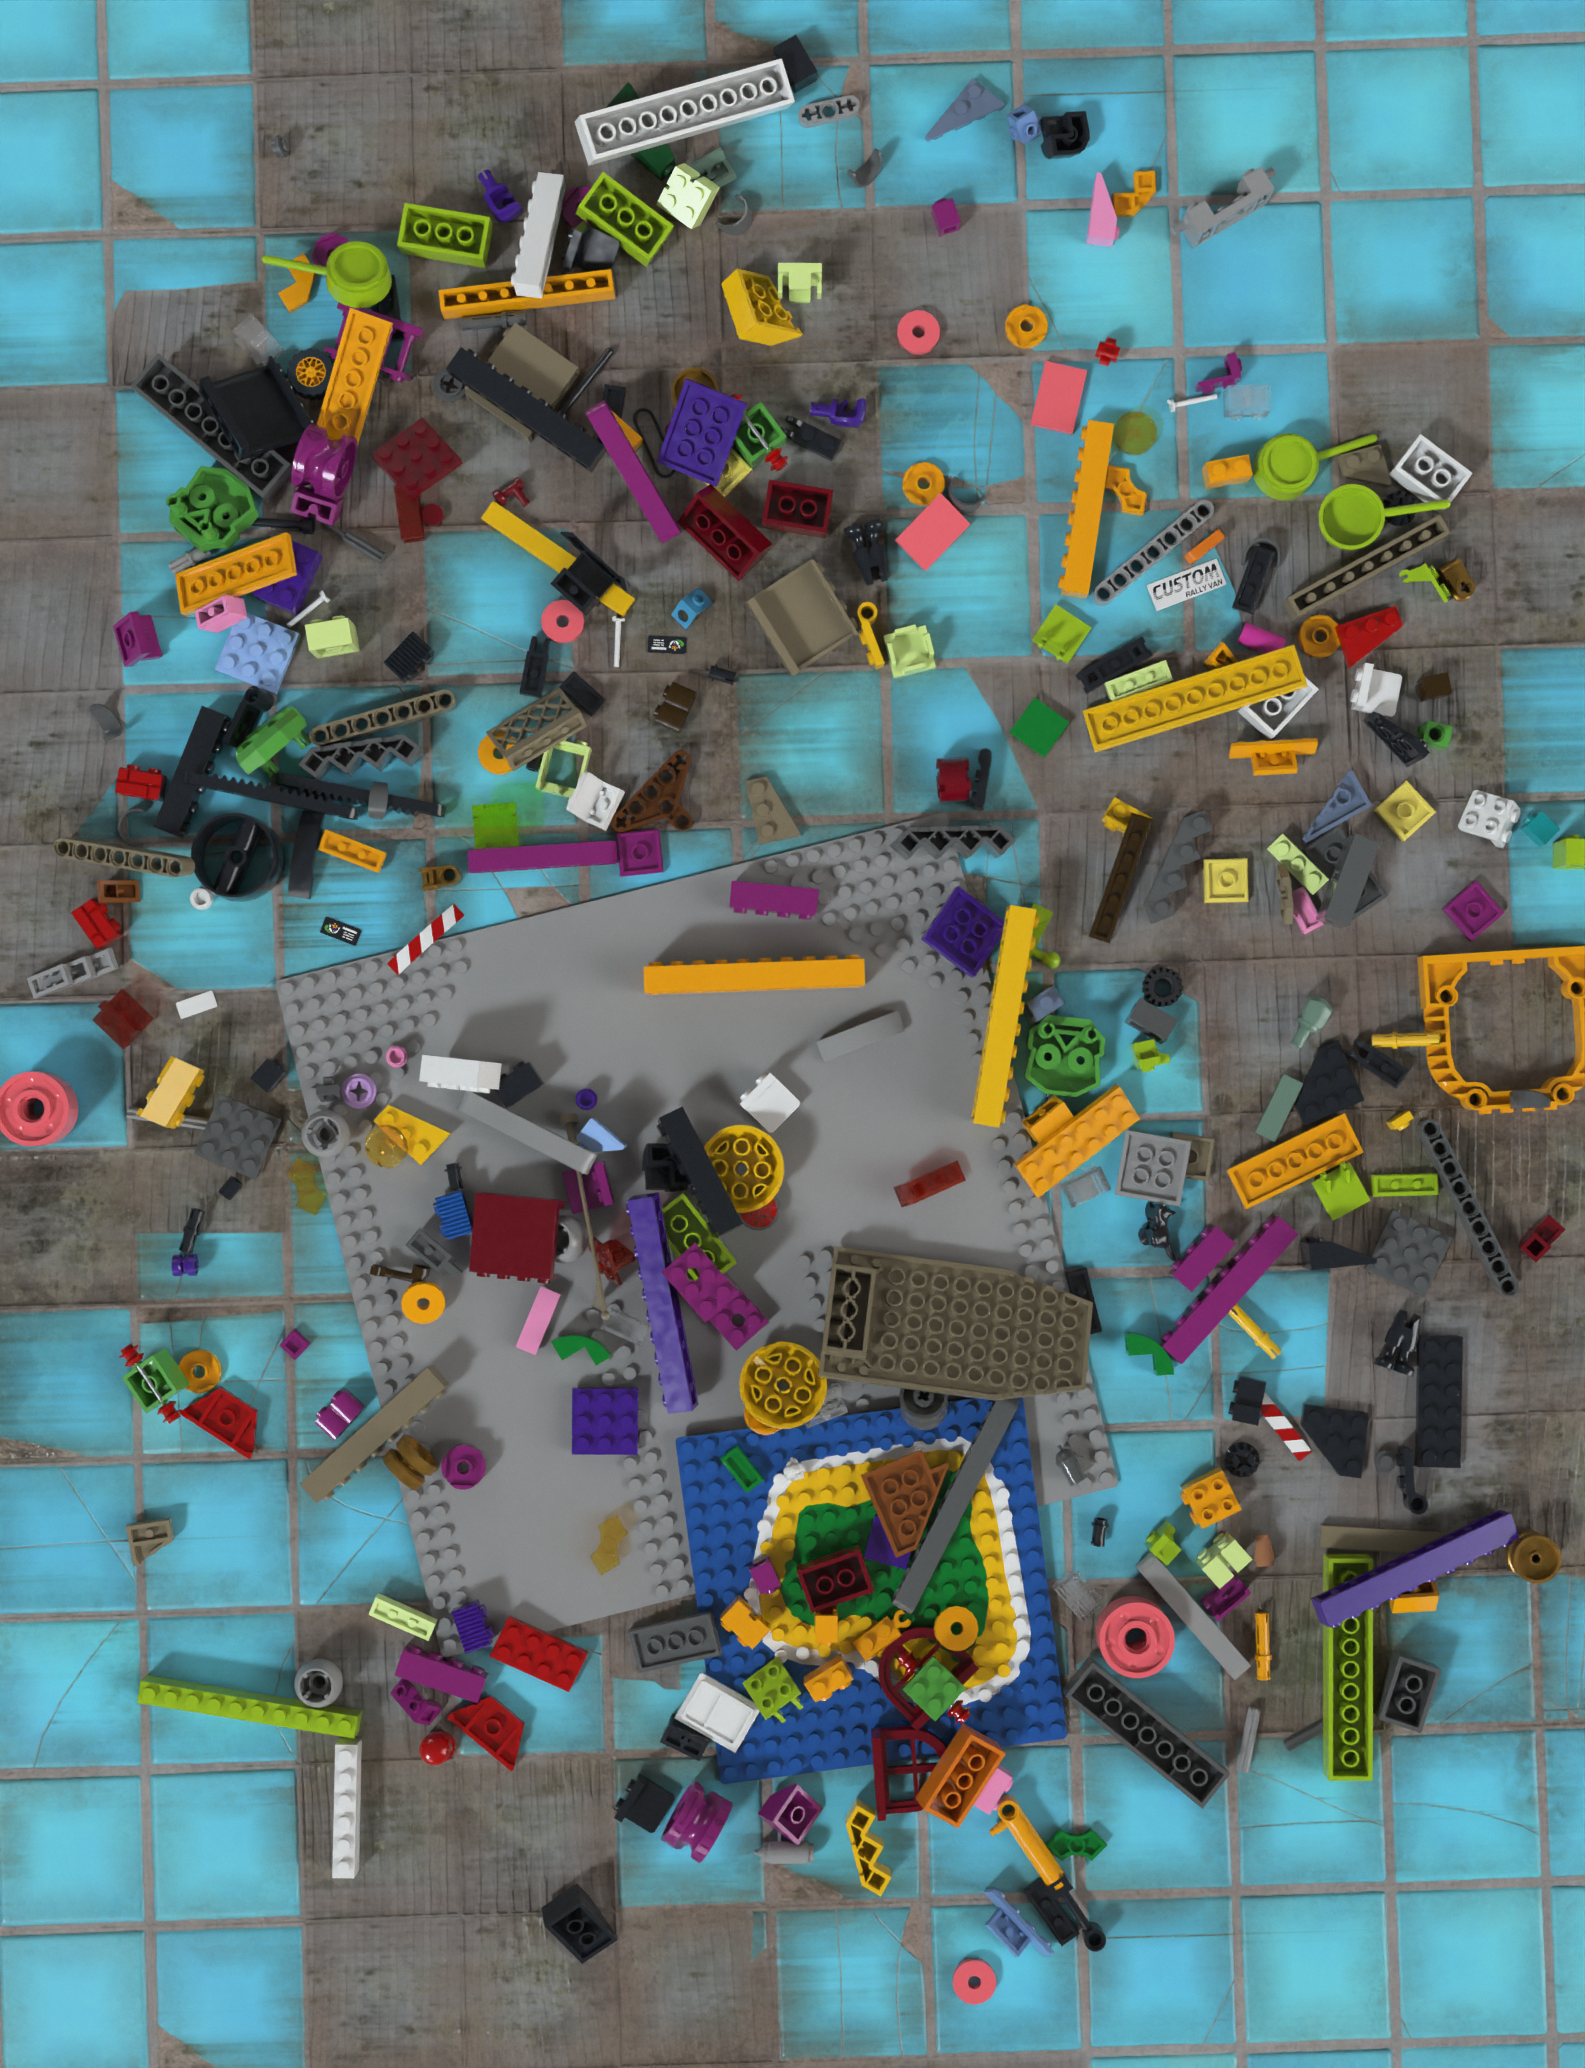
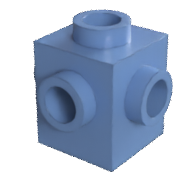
M1026 104L1021 105L1006 115L1010 124L1009 133L1014 140L1017 139L1025 144L1033 141L1036 136L1042 133L1039 126L1041 120L1038 114Z

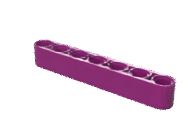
M602 400L586 410L585 413L661 543L664 544L681 534L678 524L606 401Z
M617 841L467 851L468 873L596 866L618 863Z

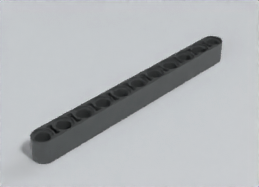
M1012 1398L994 1400L893 1595L892 1605L910 1614L914 1611L1009 1426L1020 1400Z

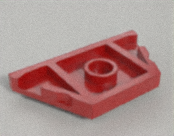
M221 1387L179 1413L246 1458H252L258 1410L225 1388Z
M492 1695L480 1699L478 1703L473 1702L449 1713L447 1719L511 1772L513 1771L525 1724L523 1720Z

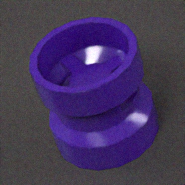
M189 1254L187 1257L173 1255V1276H182L183 1274L197 1276L199 1270L197 1254Z

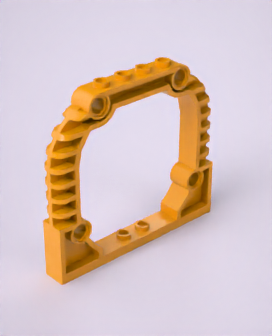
M1585 946L1417 957L1424 1032H1440L1441 1035L1440 1046H1425L1428 1068L1438 1086L1452 1097L1460 1099L1461 1105L1467 1110H1478L1479 1114H1492V1109H1500V1113L1514 1112V1109H1510L1509 1095L1513 1090L1491 1091L1483 1083L1465 1082L1456 1071L1451 1055L1449 1007L1453 1006L1458 1000V992L1454 987L1459 979L1468 971L1467 963L1490 961V965H1503L1504 960H1511L1512 964L1525 963V959L1547 958L1548 967L1555 971L1563 980L1560 989L1562 995L1572 1001L1575 1035L1574 1062L1565 1076L1549 1078L1540 1089L1526 1090L1538 1091L1550 1098V1107L1544 1108V1110H1557V1105H1566L1572 1102L1575 1095L1574 1092L1585 1086ZM1573 983H1576L1578 986V992L1576 994H1574L1571 990V985ZM1442 991L1448 993L1449 998L1447 1002L1441 1000L1440 995ZM1560 1088L1564 1091V1097L1561 1100L1557 1097V1091ZM1473 1093L1477 1096V1103L1475 1105H1472L1469 1100ZM1522 1108V1112L1536 1111V1109Z

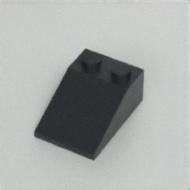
M1307 1236L1305 1237L1306 1241H1299L1302 1267L1309 1270L1377 1263L1376 1258L1324 1240L1323 1237Z
M578 1884L541 1908L544 1926L581 1964L618 1940L593 1900Z

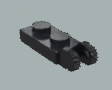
M786 416L785 421L788 424L799 428L797 434L789 429L781 427L787 438L793 440V443L829 461L833 460L842 440L804 421L801 422L792 416Z
M532 636L529 651H527L520 695L542 698L551 639L545 638L543 652L537 653L535 651L538 640L536 636Z
M989 748L981 749L980 755H978V763L981 769H976L974 782L978 783L977 791L972 792L971 804H974V809L977 811L984 810L992 762V752Z
M1355 1039L1353 1043L1358 1048L1366 1051L1367 1054L1362 1058L1356 1052L1348 1050L1346 1055L1397 1089L1409 1070L1376 1048L1370 1047L1359 1039Z

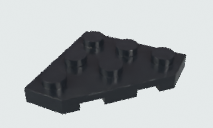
M1373 711L1363 720L1406 767L1424 759L1430 753L1427 750V744L1422 739H1417L1401 726H1397L1384 718L1380 713Z
M1339 1040L1318 1048L1302 1085L1300 1095L1294 1105L1303 1126L1364 1101Z
M1303 1404L1300 1426L1328 1460L1339 1476L1362 1477L1369 1413Z

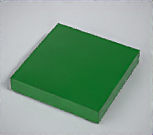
M1034 697L1009 734L1044 758L1070 722Z

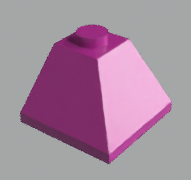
M794 1783L770 1795L758 1812V1815L776 1831L794 1844L799 1845L823 1808L798 1784Z

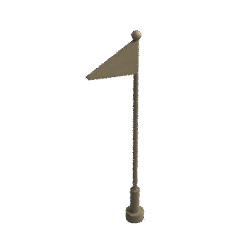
M569 1113L560 1116L561 1126L566 1127L568 1140L578 1145L575 1125L578 1124L577 1114ZM576 1170L596 1274L593 1307L603 1311L601 1314L602 1319L608 1320L610 1313L606 1308L581 1172Z

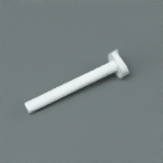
M1217 394L1178 402L1169 399L1167 403L1171 413L1175 412L1176 407L1217 399Z
M323 590L319 592L321 596L287 623L289 628L324 600L327 603L331 601L326 597Z
M613 616L612 621L616 622L614 667H619L621 622H625V618Z

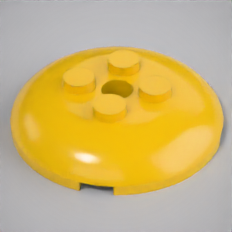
M734 1125L718 1131L706 1142L704 1149L737 1213L758 1210L767 1205L776 1196L784 1178V1159L779 1146L770 1135L753 1126ZM741 1163H744L748 1168L744 1175L738 1172V1166Z
M781 1341L760 1347L746 1360L740 1374L739 1390L744 1406L756 1420L769 1427L790 1429L807 1423L819 1412L827 1393V1378L818 1377L820 1361L811 1351L792 1342ZM780 1382L787 1384L788 1390L780 1391L777 1384Z

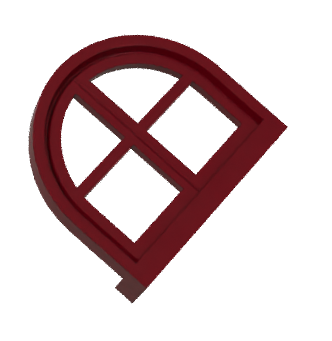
M913 1626L900 1631L902 1635L882 1650L878 1663V1676L884 1694L910 1721L911 1726L916 1731L931 1717L918 1704L913 1708L897 1692L914 1673L905 1675L893 1686L889 1668L891 1659L896 1651L900 1655L905 1651L910 1653L903 1646L904 1643L918 1638H927L938 1642L935 1637L934 1627ZM940 1642L920 1660L918 1667L921 1668L942 1646ZM949 1650L960 1661L950 1672L964 1685L979 1670L978 1663L965 1650Z
M912 1726L871 1729L878 1821H886V1814L923 1810L915 1798L918 1794L917 1773L932 1772L938 1762L917 1764L915 1740H920L931 1746L939 1758H941L947 1746L933 1732L922 1727L916 1731ZM911 1739L912 1764L888 1766L886 1741ZM913 1773L914 1799L890 1801L888 1775Z

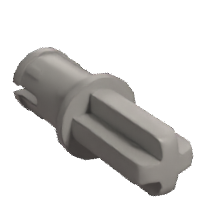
M196 548L189 552L185 551L186 554L169 562L168 566L171 572L176 574L191 565L195 567L196 563L212 555L209 550L206 554H203Z

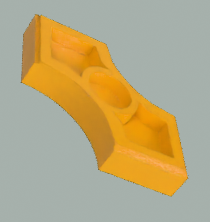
M1108 465L1105 489L1112 491L1119 498L1121 513L1143 516L1147 493L1140 491L1133 485L1130 479L1129 468Z

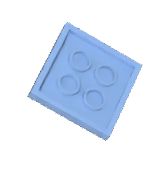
M247 613L246 619L232 626L215 670L277 695L301 635Z

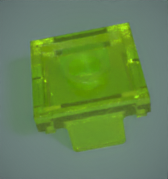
M516 802L472 805L476 850L519 847V837L521 836Z

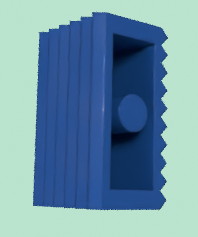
M463 1190L435 1198L436 1202L433 1203L436 1215L441 1217L442 1223L439 1226L442 1236H446L447 1240L472 1233L473 1223Z

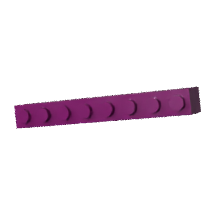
M1279 1216L1269 1217L1263 1223V1230L1259 1234L1255 1233L1248 1240L1249 1245L1245 1250L1240 1249L1234 1255L1233 1259L1235 1261L1230 1266L1226 1265L1219 1272L1218 1275L1220 1277L1215 1283L1213 1281L1210 1282L1204 1289L1206 1293L1200 1299L1197 1297L1190 1304V1311L1186 1315L1182 1314L1175 1321L1176 1326L1172 1331L1167 1330L1160 1338L1162 1342L1159 1345L1180 1364L1184 1363L1299 1235Z

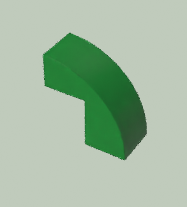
M1124 1332L1125 1348L1128 1356L1152 1354L1153 1371L1156 1376L1174 1375L1172 1362L1166 1351L1158 1343L1139 1333Z
M566 1334L551 1341L561 1360L566 1359L584 1347L596 1366L613 1355L601 1341L585 1334Z

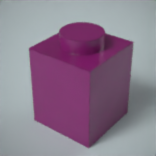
M953 198L937 200L932 205L931 215L939 237L960 230L961 221Z
M770 1557L749 1566V1571L760 1595L765 1592L766 1594H771L778 1590L781 1580Z

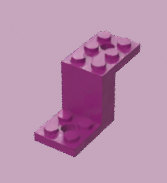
M696 1242L662 1271V1274L706 1323L709 1320L736 1351L769 1323L768 1319L727 1272L723 1274ZM696 1268L700 1273L697 1280H690L687 1277L688 1269ZM735 1314H742L744 1316L745 1322L741 1326L733 1324L732 1317Z

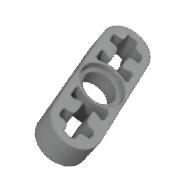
M848 95L804 105L799 110L798 120L801 126L812 128L852 119L858 115L860 103L855 96ZM847 103H851L854 106L853 111H849L846 108ZM838 105H840V109H842L841 114H839ZM826 107H832L835 110V114L827 117L823 114V110ZM818 109H819L820 119H818V114H817V110H818ZM806 112H809L811 115L810 121H807L805 117Z

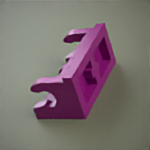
M1232 1572L1234 1577L1219 1589L1215 1586L1200 1599L1217 1621L1221 1620L1251 1594L1234 1572Z

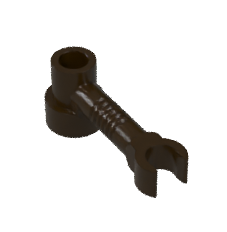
M373 1264L370 1274L404 1280L413 1284L419 1281L425 1282L426 1278L429 1277L430 1267L414 1264L412 1272L408 1273Z

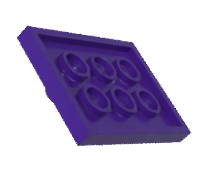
M687 378L657 462L717 487L748 403Z

